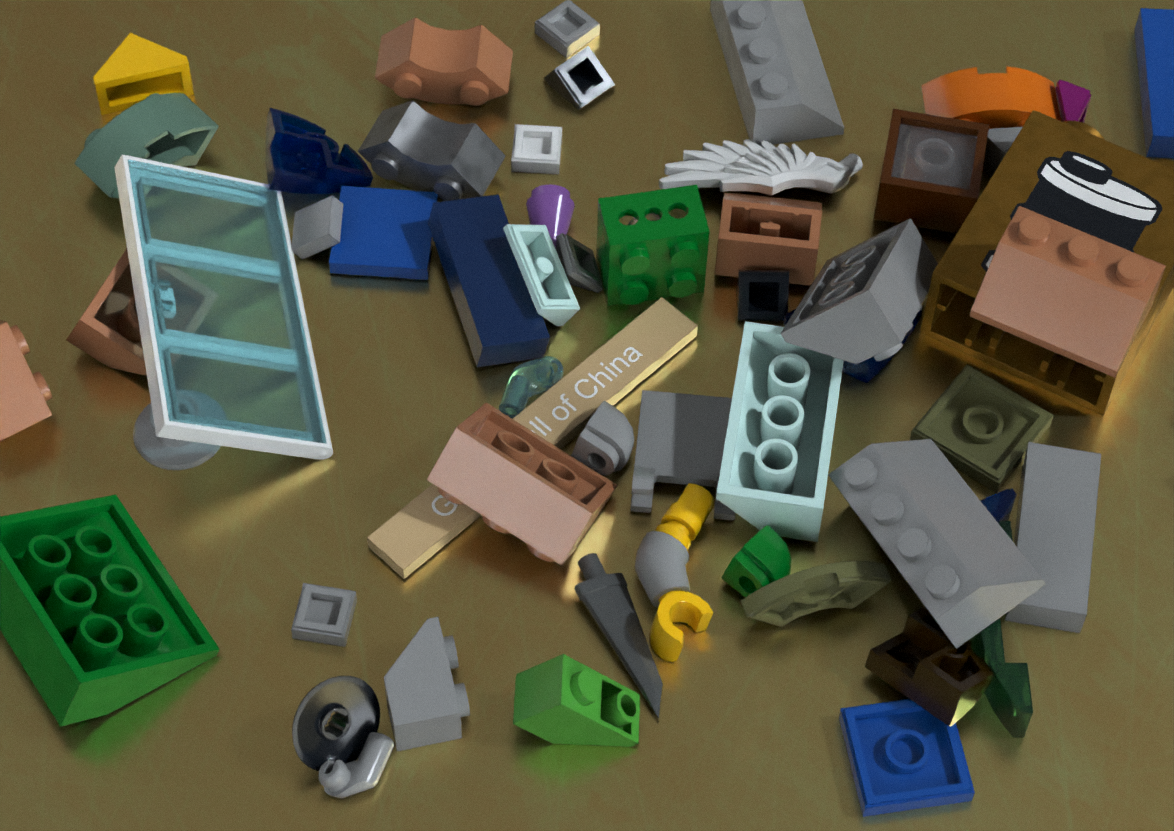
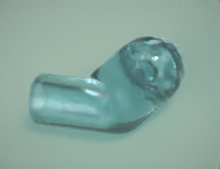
M545 356L544 358L531 360L515 367L510 374L499 405V411L513 419L526 408L529 397L547 391L561 380L564 372L562 363L556 357Z

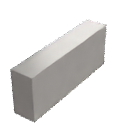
M1028 442L1022 464L1014 544L1041 576L1046 585L1007 612L1005 621L1075 633L1081 632L1088 607L1101 464L1100 453Z

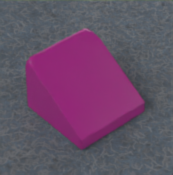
M1059 80L1055 91L1061 122L1072 120L1084 123L1092 96L1090 94L1091 91L1064 80Z

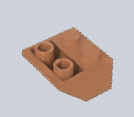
M725 192L718 235L715 275L738 277L739 270H789V283L811 286L814 282L819 248L822 204L819 202Z

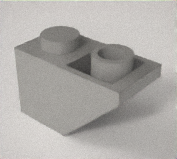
M439 617L429 618L425 621L384 676L386 704L397 751L461 739V717L470 716L464 683L454 684L451 669L459 668L453 635L443 637Z

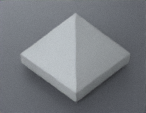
M559 234L556 239V251L570 285L596 293L603 290V283L593 250L567 234Z

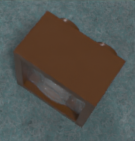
M893 109L873 219L900 224L911 218L917 227L957 233L979 197L989 124Z

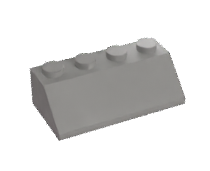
M711 0L710 12L749 139L758 145H761L763 140L774 145L843 135L845 128L803 1Z
M911 218L827 260L782 330L781 335L785 342L856 365L871 357H874L876 361H882L898 352L903 347L902 341L906 333L913 327L912 322L916 314L923 308L922 303L929 292L933 271L938 265Z
M932 439L872 443L828 474L848 504L956 649L1046 585L1041 576Z

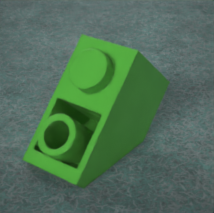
M565 654L516 674L514 725L552 744L632 747L639 744V693Z

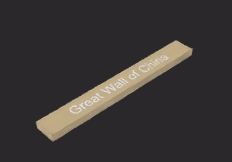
M661 297L522 410L513 420L559 449H562L584 430L586 424L603 401L612 406L615 405L697 336L698 325ZM432 484L367 537L368 547L405 579L478 519L481 514L465 504L458 505L448 501L438 492V487Z

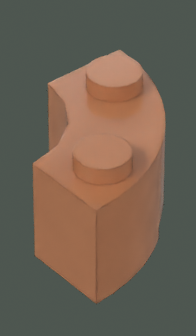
M415 17L381 36L375 79L391 88L395 94L402 98H415L438 104L480 106L489 100L508 93L513 50L483 25L467 30H445L430 26Z

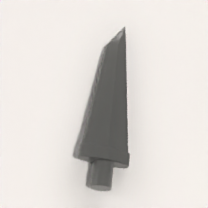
M597 554L585 555L578 561V565L586 581L578 583L574 589L636 686L659 718L663 683L628 592V584L622 573L606 574Z

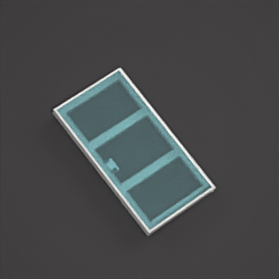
M122 154L114 168L156 437L317 460L331 457L333 455V448L294 253L291 249L292 243L281 189L275 185Z

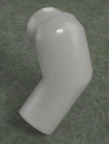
M371 732L358 760L346 764L342 760L334 762L331 759L326 761L318 773V779L324 786V791L330 796L342 799L374 788L379 782L395 746L394 741L382 733Z

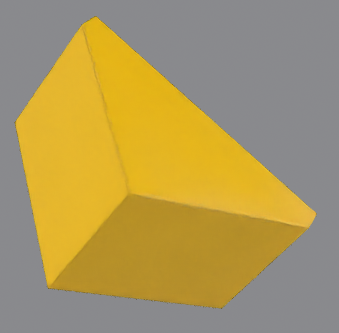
M129 33L93 76L101 115L126 110L154 93H159L160 95L166 93H184L186 96L194 95L187 56L133 33Z

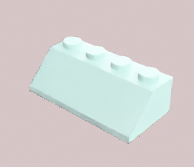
M745 321L716 499L759 530L769 525L780 537L818 542L844 360L785 342L781 335L784 329L782 326Z

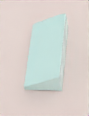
M507 224L503 228L537 313L555 326H563L580 310V307L546 225Z

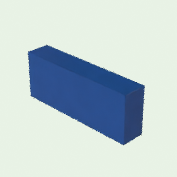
M1140 8L1134 32L1146 157L1174 159V10Z

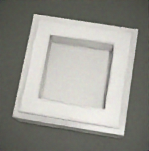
M515 124L511 172L559 174L562 127Z

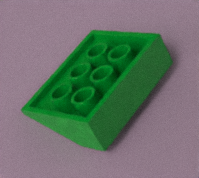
M117 495L0 516V631L60 727L108 715L217 656L220 648Z

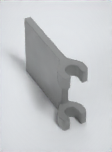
M642 390L630 511L651 513L655 482L686 485L693 483L699 486L715 487L717 493L732 398ZM715 497L714 519L735 520V512Z

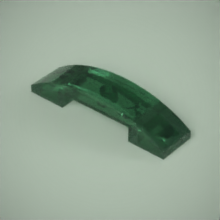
M999 521L998 524L1013 541L1011 522ZM999 618L970 639L972 642L971 648L976 655L985 660L994 673L991 684L984 693L993 711L1013 738H1024L1033 714L1028 664L1005 663L1001 621Z

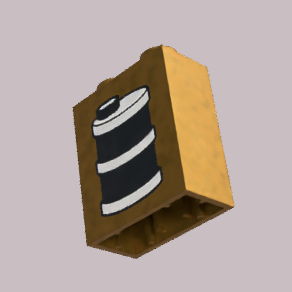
M1033 110L933 271L920 333L1104 416L1174 288V161L1169 159L1151 160L1106 141L1096 129L1086 123L1072 120L1061 122ZM1019 206L1166 266L1153 305L1115 378L970 317L972 306L998 243Z

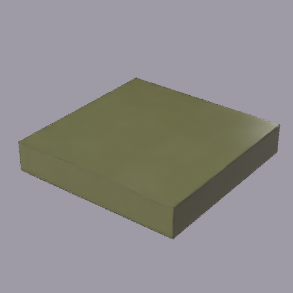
M966 364L912 429L910 440L932 439L954 468L997 493L1023 461L1028 442H1038L1050 427L1054 415Z

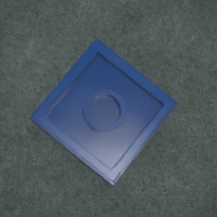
M341 186L339 201L343 203L340 243L331 247L329 259L330 273L428 280L433 247V237L428 221L433 203L438 202V194L428 191Z
M911 699L840 709L839 721L863 817L973 800L975 791L956 723L949 727Z

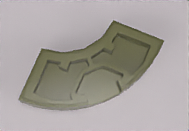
M871 561L829 563L778 579L741 600L747 617L782 627L798 617L818 610L837 607L853 609L889 584L891 577L886 565Z

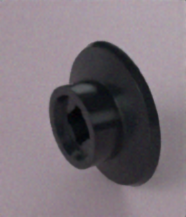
M344 675L319 683L305 695L295 712L292 724L293 745L298 757L305 765L319 771L321 766L331 759L334 762L342 760L346 764L359 758L369 734L377 732L379 728L380 706L373 689L365 681L357 677ZM335 712V714L332 715L331 720L328 722L329 718L331 717V713Z

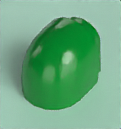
M766 525L732 558L721 579L746 598L758 589L790 575L792 558L788 546L777 532L769 525Z

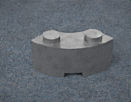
M413 100L383 110L358 150L371 163L373 171L378 176L387 180H395L416 191L435 192L444 201L482 197L506 157L476 123L457 124L444 121L426 112Z

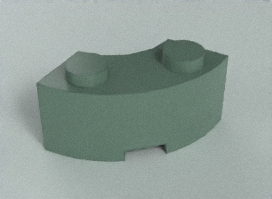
M154 93L145 100L121 112L103 128L96 129L90 133L85 140L83 151L74 164L105 194L111 198H119L114 167L122 154L182 167L195 166L219 125L184 93H166L161 95ZM141 187L142 199H144L150 189Z

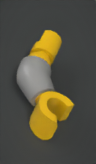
M688 483L678 501L669 506L661 519V524L657 526L655 531L648 532L644 536L636 553L635 572L652 605L658 608L649 632L650 645L655 654L667 662L677 661L683 648V632L674 626L673 623H687L695 633L706 631L714 613L706 601L690 593L686 571L691 541L696 538L715 506V500L710 492L702 486Z

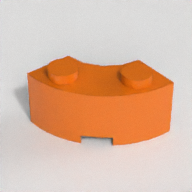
M1006 66V73L978 74L977 67L942 75L921 86L925 114L989 124V129L1023 127L1033 110L1061 121L1054 83L1046 77L1029 70Z

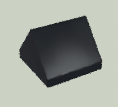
M739 270L736 285L738 320L788 321L789 270Z

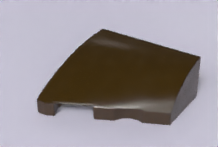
M926 607L908 615L902 633L870 649L865 664L868 670L949 727L960 720L978 702L991 684L994 676L985 660L973 652L971 648L972 642L968 640L956 649Z

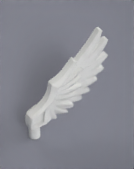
M750 139L743 140V145L724 140L722 146L703 143L702 151L684 150L683 161L665 164L664 173L669 176L659 179V188L662 190L697 185L698 188H720V192L750 191L772 196L780 191L799 187L834 193L843 189L848 184L850 177L862 169L863 163L861 158L854 153L836 162L830 158L816 156L813 152H810L807 156L796 144H792L790 149L785 144H779L778 147H775L764 140L761 142V145L752 142Z

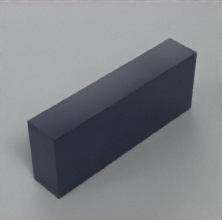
M499 194L434 202L428 221L429 229L477 367L543 358L550 339L544 319L536 311L503 228L509 222Z

